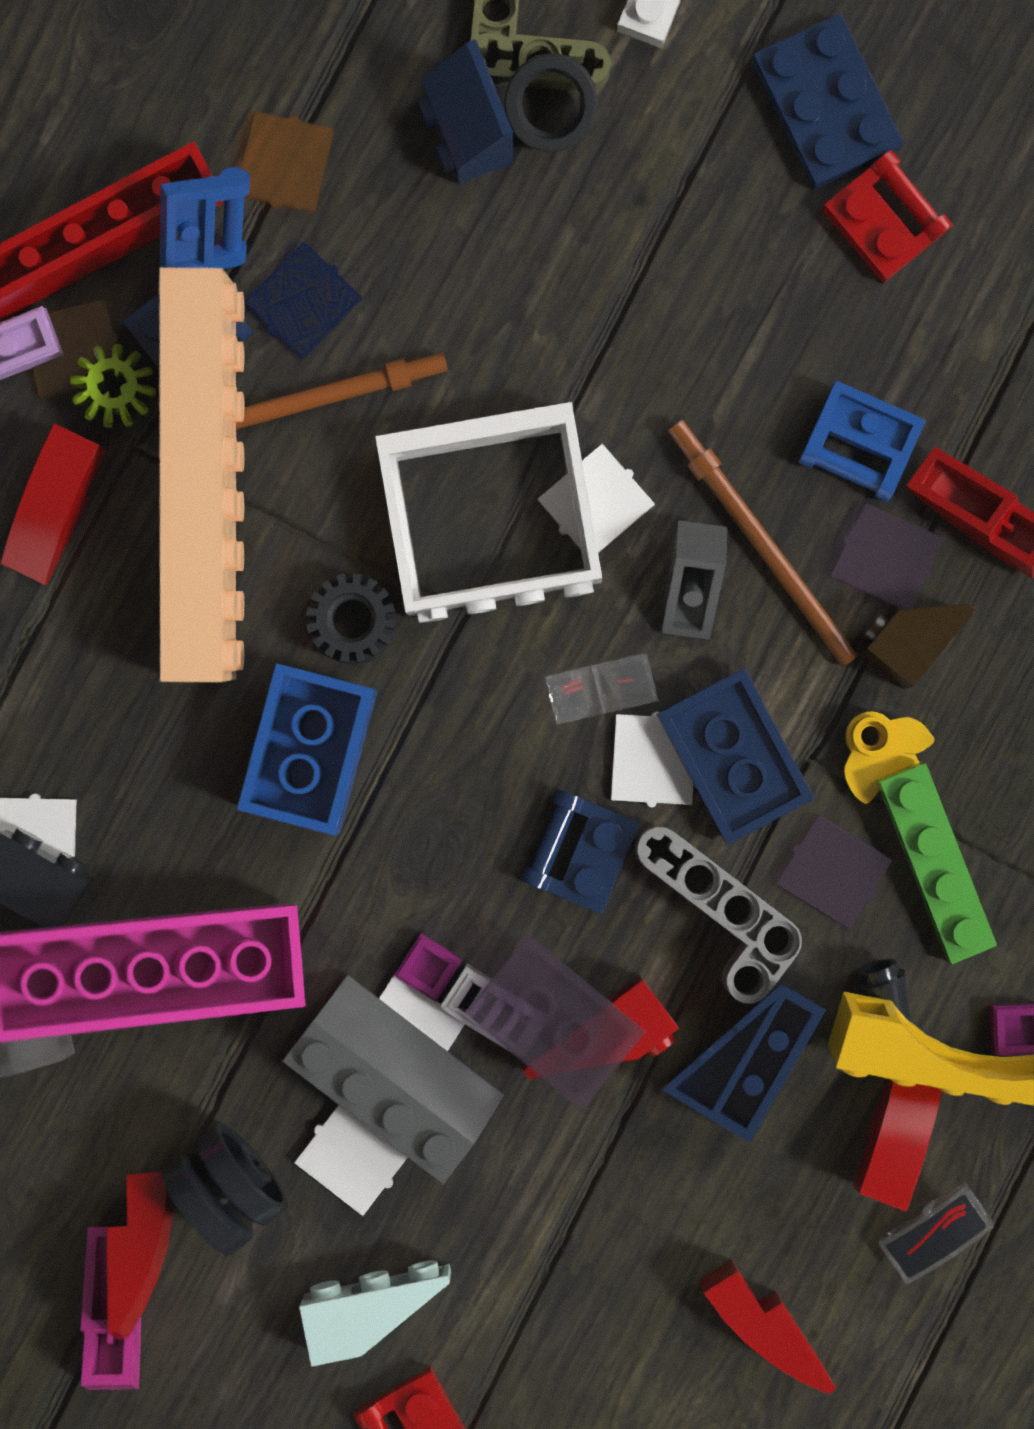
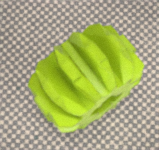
M114 344L112 358L106 359L101 346H96L93 348L94 355L98 361L95 365L83 357H80L77 361L78 366L88 376L74 375L70 377L72 386L87 389L77 393L72 398L76 406H83L93 402L85 413V418L89 422L97 419L100 413L104 411L103 423L106 429L113 428L115 414H120L124 425L130 427L133 425V420L128 410L133 408L143 416H146L149 412L148 407L138 397L154 398L156 395L154 387L140 384L152 378L153 371L150 367L134 371L141 361V354L137 351L131 353L124 362L122 361L123 348L121 344ZM115 375L117 382L121 378L127 382L120 387L122 395L112 398L109 391L105 395L100 393V390L106 387L105 378Z

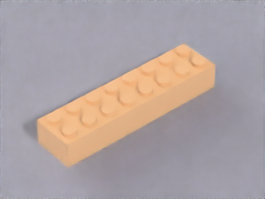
M160 268V682H224L235 680L236 670H243L244 643L243 641L236 640V621H243L244 593L243 591H236V571H243L244 544L243 541H236V521L243 522L244 494L236 490V472H243L244 445L243 442H237L236 422L244 421L243 392H237L236 372L244 371L243 342H237L236 322L244 321L243 292H237L236 283L232 282L222 268Z

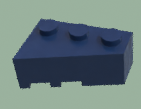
M781 984L662 1090L750 1143L826 1009L786 985Z

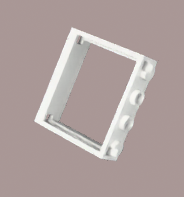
M572 402L375 436L405 612L408 616L418 615L419 623L437 621L448 618L447 610L466 607L467 614L496 610L495 601L515 598L516 606L535 604L545 601L544 593L564 590L565 597H575L593 593V584L602 583V573ZM561 433L584 569L421 597L398 461Z

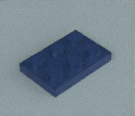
M842 13L753 54L751 61L813 190L877 161L890 150L895 153L903 147L904 142Z
M745 668L656 714L725 845L739 840L815 799Z

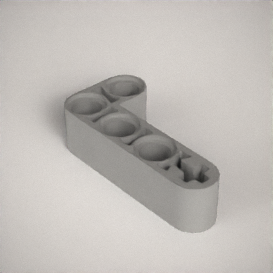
M652 826L643 830L635 841V854L640 863L742 941L722 970L724 988L730 995L742 1003L753 1004L761 1001L768 995L798 955L802 946V937L799 929L790 920L674 831L660 826ZM665 836L668 839L665 848L678 858H681L683 850L689 853V856L677 865L672 878L666 872L672 869L673 865L660 857H656L652 862L647 858L651 853L650 848L646 845L650 838L659 841ZM703 865L709 871L710 883L701 892H690L684 882L685 875L691 867ZM737 895L744 896L749 904L747 917L737 923L729 922L724 913L727 901ZM775 926H783L788 934L786 947L776 953L769 952L764 944V937L767 931ZM753 966L757 969L759 975L756 986L747 992L737 990L734 985L736 972L742 967Z

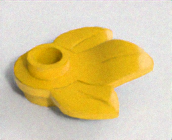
M871 711L856 715L849 722L845 733L846 744L851 753L844 766V775L850 791L862 803H869L879 791L876 780L919 763L916 754L924 751L934 743L935 740L932 734L921 722L913 718L904 717L889 720L883 714ZM869 726L875 728L878 733V740L871 746L866 745L861 739L862 731Z

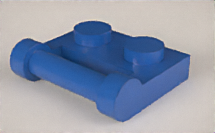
M232 167L224 169L220 176L160 184V268L225 269L240 266L245 262L247 246L242 240L244 197L250 191V175L247 171ZM218 201H224L223 236L218 241V244L214 245L215 204Z
M836 380L829 391L798 463L811 469L814 465L874 491V497L888 503L897 487L926 420ZM827 436H832L888 461L889 463L884 474L823 448Z

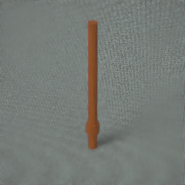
M441 352L409 362H405L404 358L385 363L386 368L246 406L244 407V421L236 422V430L392 387L393 391L411 387V381L447 372L448 368L444 354Z
M684 420L668 430V433L690 461L687 467L698 482L702 479L705 481L840 665L844 667L854 660L858 654L720 470L719 466L722 463L712 449L705 450Z

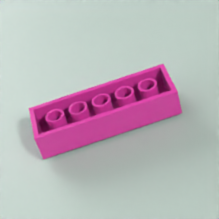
M283 903L0 932V1042L305 1007L297 905Z

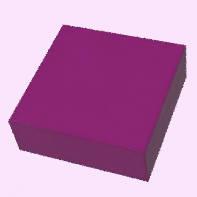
M421 932L394 976L436 1002L463 959Z
M1034 1003L989 1005L991 1054L994 1056L1033 1055Z

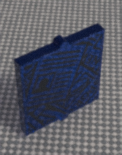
M303 242L245 301V304L269 326L268 330L271 336L275 337L278 335L304 359L362 300V297L338 274V268L335 264L328 265L310 246Z

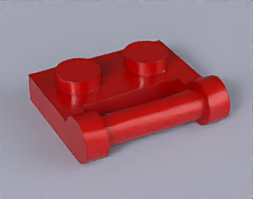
M892 150L880 157L869 169L825 203L822 208L825 215L883 284L953 227V223L945 214L939 216L898 165L901 161ZM882 179L924 228L916 237L913 236L874 189L873 186Z
M432 1366L370 1400L352 1414L360 1429H389L383 1416L395 1410L405 1429H466Z

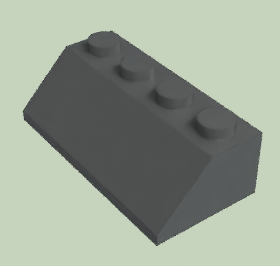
M349 974L282 1061L443 1185L475 1144L504 1097L502 1091L451 1052L436 1043Z

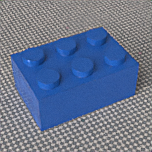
M276 663L237 810L334 836L339 835L377 691L365 686Z

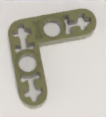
M475 0L471 41L476 39L483 57L487 56L488 49L494 48L498 50V57L502 58L497 60L495 68L487 67L493 84L508 85L516 72L512 71L513 49L520 50L518 56L519 67L536 51H543L548 54H569L568 57L575 59L581 65H583L585 57L594 58V66L599 67L594 69L593 76L591 77L596 86V91L601 89L607 82L611 67L610 55L599 43L516 34L519 0H502L508 4L510 13L506 19L500 22L488 20L482 12L484 5L490 0ZM555 72L540 74L527 85L530 88L578 92L575 84L570 79Z

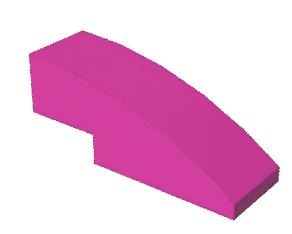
M88 1227L81 1331L85 1333L81 1386L88 1390L139 1389L141 1317L128 1339L117 1340L108 1333V1227Z

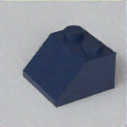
M474 39L465 43L421 79L424 97L417 99L427 128L435 125L442 141L435 144L442 168L445 173L453 170L458 184L513 164V131L477 41Z

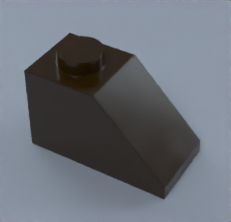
M970 604L898 610L889 614L887 618L879 614L863 632L861 637L867 642L859 653L903 689L914 687L975 613L976 609Z

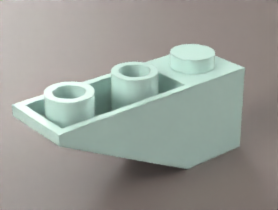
M429 1260L409 1266L408 1273L389 1276L388 1271L381 1270L360 1276V1283L340 1286L339 1281L334 1280L310 1287L311 1293L304 1294L299 1307L311 1367L356 1358L365 1354L450 1283V1264L438 1266L437 1261Z

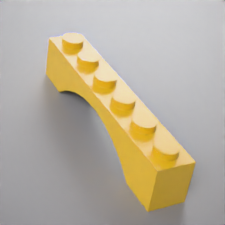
M843 992L828 1042V1047L837 1069H841L846 1074L854 1077H866L869 1074L889 1078L894 1083L902 1086L911 1087L916 1084L937 1087L942 1092L955 1096H960L964 1093L985 1096L990 1101L1002 1105L1017 1102L1034 1106V1054L999 1057L978 1055L956 1049L926 1035L906 1019L892 1001Z

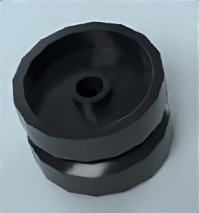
M217 1122L198 1138L196 1143L198 1155L190 1152H181L163 1168L161 1176L172 1201L187 1222L214 1249L227 1256L234 1255L252 1239V1222L268 1226L287 1210L288 1201L274 1174L249 1143L225 1123Z

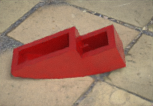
M55 423L53 424L18 506L1 560L2 565L47 586L89 500L85 495L107 452L99 444Z
M934 447L906 485L907 489L969 538L1033 580L1034 512L1020 504L1018 496L939 448Z
M889 1078L886 1079L866 1134L869 1142L852 1185L859 1194L907 1212L929 1145L942 1094L941 1090L937 1087L916 1084L911 1087L902 1086L894 1083Z
M161 1172L127 1175V1226L107 1228L108 1333L117 1340L128 1339L144 1312L159 1278L168 1248L174 1214V1202L164 1186Z
M733 1260L728 1261L699 1280L703 1293L721 1318L749 1347L769 1363L796 1380L826 1394H830L837 1389L776 1291L758 1301Z

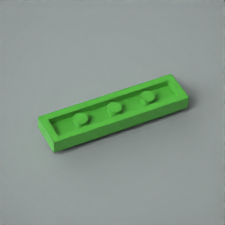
M919 762L876 780L947 962L955 964L996 947L997 943L926 763Z

